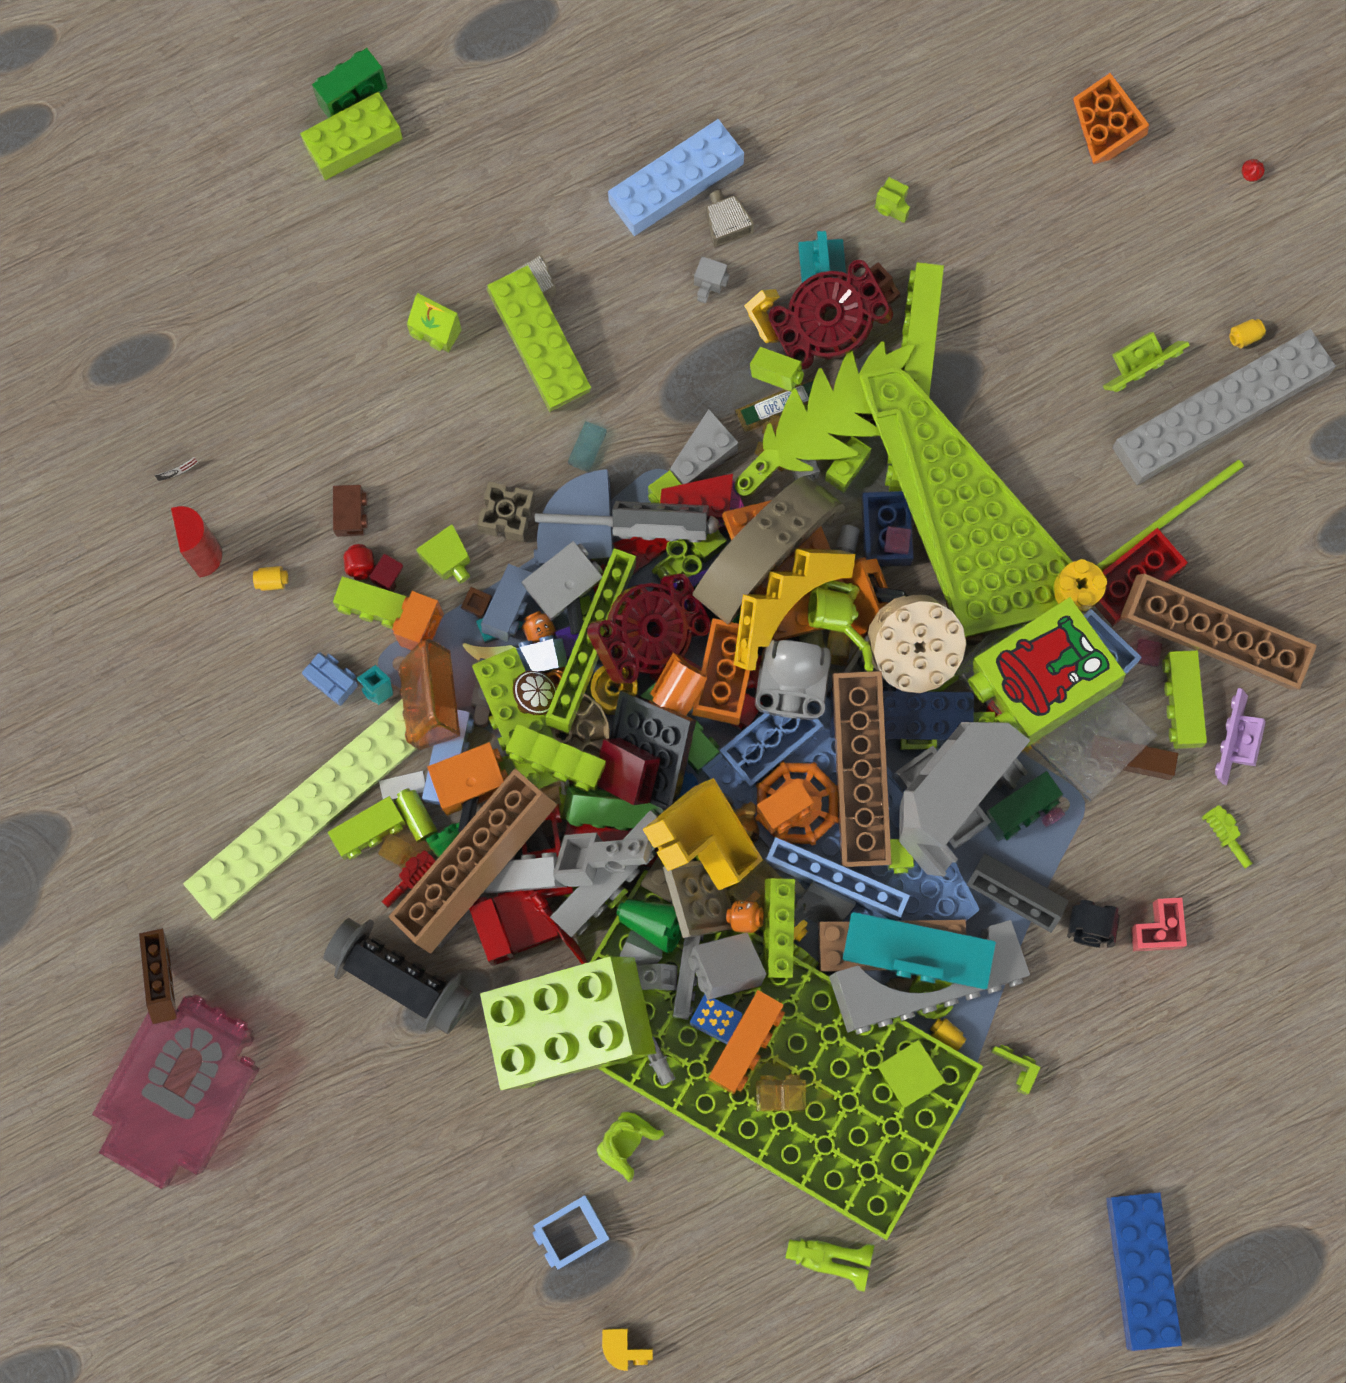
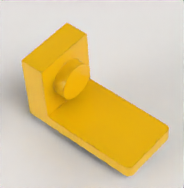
M776 289L761 290L744 305L748 311L749 318L754 322L761 339L765 343H778L780 341L766 310L773 307V302L780 297Z

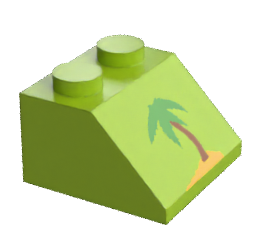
M417 293L407 321L410 335L418 341L423 339L429 342V345L438 351L444 350L449 353L462 331L458 313Z

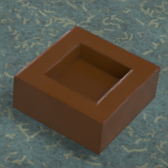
M470 587L461 609L483 618L491 603L492 596Z

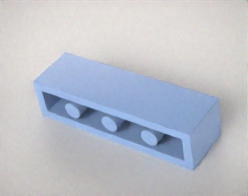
M442 707L429 766L469 750L470 742H467L468 733L473 732L475 723L470 712ZM428 771L422 799L426 803L440 805Z

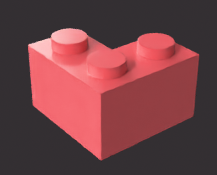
M1182 898L1157 899L1153 902L1154 923L1136 924L1131 927L1133 952L1175 950L1187 946Z

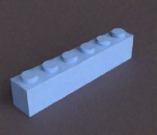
M776 837L764 863L810 884L814 881L855 901L858 905L895 921L901 918L910 896Z

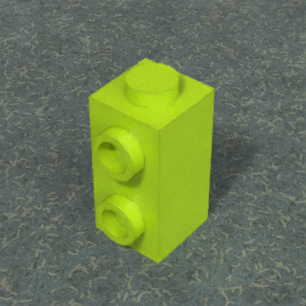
M763 347L758 349L750 362L753 378L791 392L796 385L802 382L804 377L801 361Z

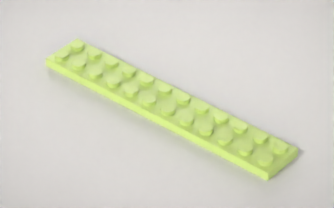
M401 699L183 884L211 918L216 920L430 739L433 733L408 704Z

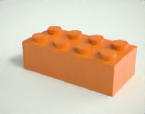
M712 619L701 669L707 680L704 688L699 692L694 701L693 716L739 725L750 670L734 665L739 629L738 623L731 622L728 625L723 620Z
M757 990L710 1073L708 1080L732 1094H735L736 1090L741 1092L748 1081V1077L745 1074L748 1069L754 1070L761 1057L757 1054L761 1047L766 1049L773 1036L770 1033L772 1026L778 1027L784 1017L785 1012L782 1011L784 1004Z

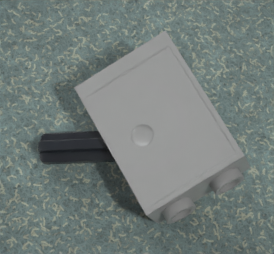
M574 541L524 579L522 585L551 621L567 609L570 632L572 635H578L583 626L580 598L600 583L603 570L596 562L591 563L586 557L589 555L587 550L581 543L576 545Z

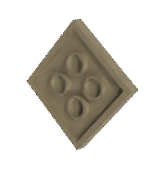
M692 861L670 871H667L665 866L663 867L683 938L733 930L731 924L727 923L726 920L727 909L732 907L727 888L718 891L701 861Z

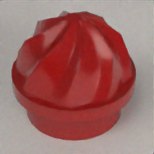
M1258 159L1248 160L1242 166V175L1249 182L1257 181L1264 175L1263 163Z

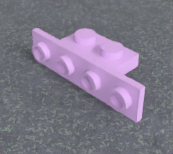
M1238 688L1237 694L1233 696L1231 701L1233 711L1231 718L1229 717L1226 722V731L1228 732L1226 740H1223L1221 743V761L1217 763L1215 769L1217 779L1224 785L1228 783L1232 763L1256 766L1266 723L1262 718L1243 716L1248 695L1241 688Z

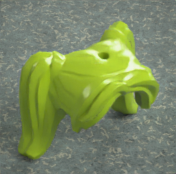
M625 1111L620 1114L618 1120L612 1123L606 1131L603 1141L597 1146V1153L602 1161L621 1173L628 1182H631L634 1177V1169L628 1164L627 1159L638 1147L643 1136L650 1140H659L664 1136L662 1130L653 1128L635 1113Z

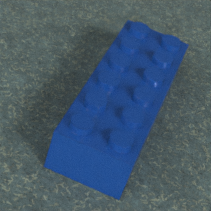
M1161 1193L1106 1198L1127 1350L1137 1351L1182 1346Z

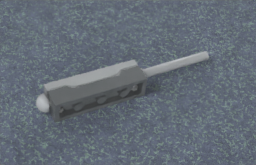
M616 501L613 507V516L535 513V522L608 525L613 527V536H619L622 539L642 537L645 540L665 538L668 541L688 539L690 542H701L706 540L708 534L715 533L719 528L718 520L713 516L709 518L708 505Z

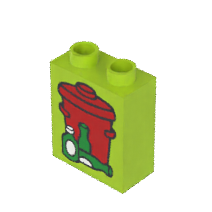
M1069 597L975 657L973 662V672L975 675L968 679V683L982 703L991 698L1002 712V714L995 717L996 722L1009 723L1030 739V742L1026 745L1027 748L1120 688L1126 673L1074 601Z

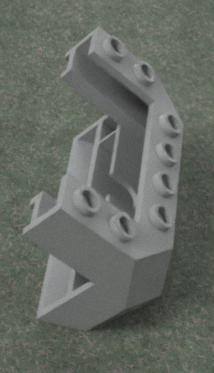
M961 722L904 791L900 804L899 842L927 875L944 877L947 874L945 871L952 862L956 863L958 858L946 844L995 785L997 788H1001L1005 784L1008 789H1015L1019 779L1028 773L1017 757L1030 742V739L1009 723Z

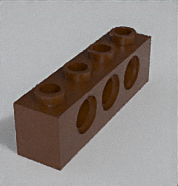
M162 928L139 933L146 1006L152 1024L177 1019L170 951L164 930Z

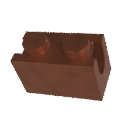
M361 485L333 486V531L336 537L364 536V528H368L367 514H364V506L368 505L367 492L361 490Z

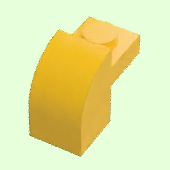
M628 1328L602 1329L603 1353L607 1361L615 1368L628 1371V1360H633V1365H648V1360H653V1348L628 1349Z

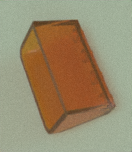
M426 639L419 642L401 660L398 667V674L401 680L400 694L403 699L404 708L402 714L406 726L405 738L409 744L419 750L460 737L451 652L437 642Z

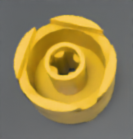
M1084 559L1074 561L1068 564L1056 577L1054 582L1055 599L1060 604L1071 597L1081 612L1088 611L1103 597L1107 579L1101 569L1095 564ZM1078 584L1082 585L1081 589L1077 588Z
M604 666L596 670L591 680L592 699L602 707L603 712L607 715H615L620 690H627L638 695L637 680L632 683H615L610 679ZM623 668V669H622V676L625 677L626 671H625V669ZM614 685L615 688H618V692L614 693L610 687Z

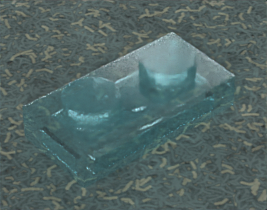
M585 421L568 459V464L590 472L606 436L607 429Z

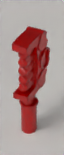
M425 850L418 853L416 857H411L406 861V867H403L402 872L399 873L402 882L396 885L381 902L389 908L408 888L413 889L436 860Z

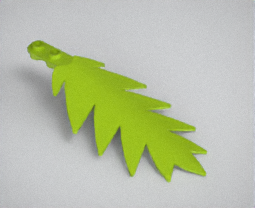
M882 341L871 352L860 372H858L853 351L847 353L838 372L834 390H832L823 369L819 368L813 381L807 410L797 389L793 388L780 417L776 435L772 424L769 423L763 438L764 451L736 479V491L742 496L754 494L757 488L766 479L771 477L779 466L798 472L814 470L812 466L798 459L836 460L859 456L857 451L830 434L858 437L880 436L876 426L855 414H872L865 398L860 376L864 373L887 368L902 370L916 345L912 343L886 355L885 342ZM905 371L914 381L919 379L917 374ZM764 464V469L759 471L760 466ZM748 480V485L743 487V484Z

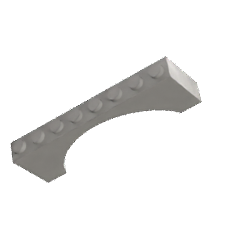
M1009 920L995 924L981 931L980 938L996 942L987 989L953 983L947 988L929 993L902 992L877 982L859 966L841 970L830 975L829 978L847 1033L855 1030L857 1035L871 1030V1025L878 1024L879 1028L893 1024L892 1019L897 1017L904 1021L915 1017L914 1012L922 1010L923 1014L937 1010V1005L943 1003L945 1007L958 1004L959 998L966 997L967 1001L980 997V992L985 990L988 991V994L1002 990V985L1008 983L1010 987L1023 984V978L1030 976L1012 921Z

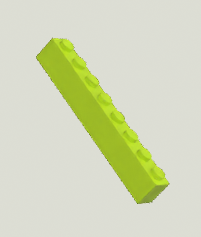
M615 548L613 549L547 712V726L569 733L599 659L588 637L587 628L593 621L608 619L612 604L627 589L636 566V556ZM601 626L600 634L603 636L604 628Z

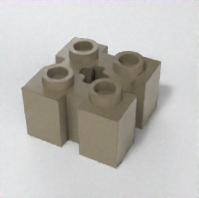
M488 482L484 496L485 505L488 508H481L477 523L479 533L497 537L499 532H503L506 539L524 543L529 526L525 516L531 517L535 503L534 492L515 488L514 493L508 492L506 485ZM506 510H510V514L503 515L502 512L505 513Z

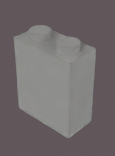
M748 933L696 945L693 947L689 957L690 968L692 971H695L698 977V986L705 993L707 1000L761 986L766 976V972Z

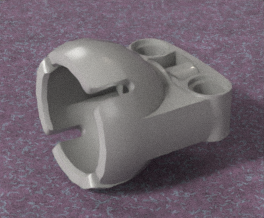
M771 640L769 646L763 647L755 699L756 708L760 712L774 716L803 720L818 719L825 711L831 664L830 650L809 643ZM763 695L770 696L773 702L772 706L763 707L760 704V697ZM808 703H817L820 707L819 713L814 715L809 713L807 709Z

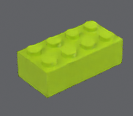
M379 92L300 133L304 146L324 180L339 174L403 139L398 123Z

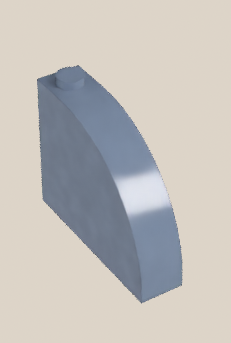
M608 470L593 471L572 479L552 496L543 513L612 516L611 487ZM539 523L537 532L538 549L534 550L535 563H538L541 567L574 541L576 545L581 543L587 550L589 555L586 557L591 563L596 562L599 566L602 564L607 565L614 549L613 527L608 525Z

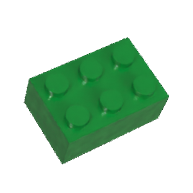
M368 48L357 51L349 60L336 65L330 73L318 77L315 83L312 84L318 105L328 118L388 88L383 68Z

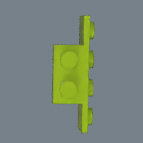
M1154 332L1147 333L1112 354L1121 375L1103 385L1104 390L1114 392L1123 390L1127 386L1126 383L1143 378L1146 375V371L1151 368L1157 369L1165 364L1164 361L1168 358H1175L1183 354V349L1190 346L1187 341H1177L1162 350Z

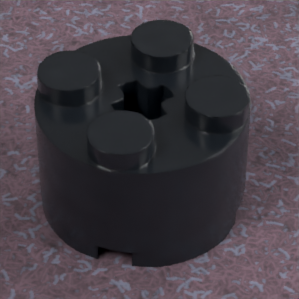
M1081 900L1080 905L1072 907L1067 937L1073 936L1074 942L1089 947L1100 948L1101 943H1107V948L1114 947L1120 920L1118 908L1114 906H1096L1093 901Z

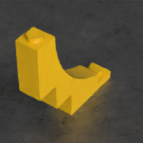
M796 548L793 572L770 571L766 595L743 594L734 665L746 670H755L758 659V647L769 646L779 624L794 604L812 589L824 583L841 578H852L855 554L842 550Z

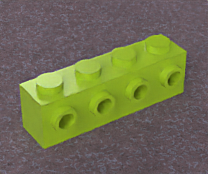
M1198 650L1169 652L1162 661L1163 673H1167V682L1164 685L1165 695L1169 696V705H1167L1166 710L1167 718L1171 719L1172 728H1169V741L1173 742L1174 749L1202 748L1207 743Z

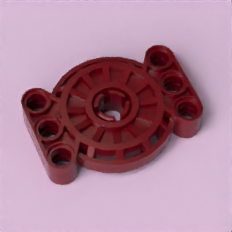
M863 260L853 261L848 267V274L838 271H826L809 277L794 292L788 309L776 306L769 312V321L787 356L797 360V356L805 352V359L801 361V366L804 370L813 364L814 356L834 359L846 356L851 351L854 352L868 338L874 321L886 324L893 317V309L872 269ZM865 268L864 275L856 277L857 270ZM869 288H876L872 296H866ZM826 307L837 309V315L831 321H824L827 312ZM880 307H886L883 315L876 316V312ZM785 314L784 321L777 323L778 316ZM795 333V339L790 343L787 342L788 335Z
M681 573L664 576L660 584H639L626 589L612 604L607 620L593 621L589 624L587 628L588 637L613 682L618 684L632 683L637 680L639 673L652 674L662 672L673 653L680 655L682 658L684 657L690 645L691 637L704 636L710 632V619L701 602L693 596L694 588L686 575ZM674 580H675L676 583H677V588H676V589L674 588V585H673ZM645 587L654 588V589H653L652 591L648 592V590H647ZM685 601L687 602V610L684 607ZM648 622H655L656 625L652 626V633L649 635L647 624ZM695 622L698 624L697 630L695 629ZM601 626L604 628L603 636L600 634ZM612 647H613L614 650H615V655H614V657L611 655V649H612ZM651 665L654 669L650 670L646 669V667ZM623 668H624L625 671H626L625 677L622 676V669H623Z

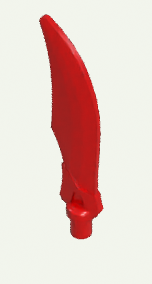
M534 891L530 898L535 903V908L541 911L552 926L555 927L562 940L580 963H588L573 936L570 937L550 918L553 912L548 905V901L542 898L537 891Z

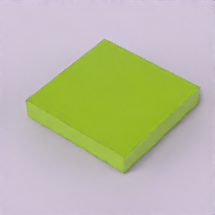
M919 1040L877 1066L903 1109L945 1083L942 1075Z

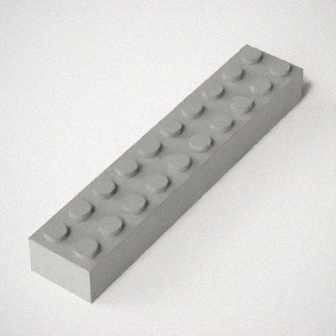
M1309 329L1118 438L1112 449L1135 484L1139 485L1326 378L1336 365L1315 334Z

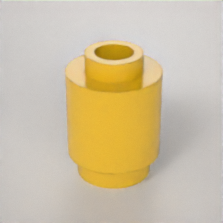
M1250 319L1232 327L1229 338L1234 346L1243 348L1261 340L1266 330L1260 319Z
M282 566L264 567L253 571L255 589H261V591L284 589L285 584L289 582L288 572L283 570Z
M947 1018L943 1020L937 1019L930 1027L932 1031L930 1036L956 1051L966 1041L963 1032Z

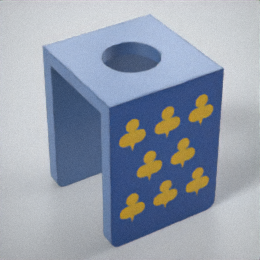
M704 994L690 1021V1025L727 1044L742 1019V1013L714 998L707 1000Z

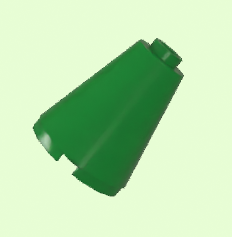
M627 899L625 902L620 903L617 909L619 922L663 952L669 953L675 949L682 933L675 908L672 904Z

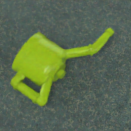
M832 580L812 589L808 603L809 625L814 628L845 633L862 651L865 670L872 672L874 665L872 663L871 646L851 626L853 621L858 618V611H856V605L853 603L859 593V587L852 583Z

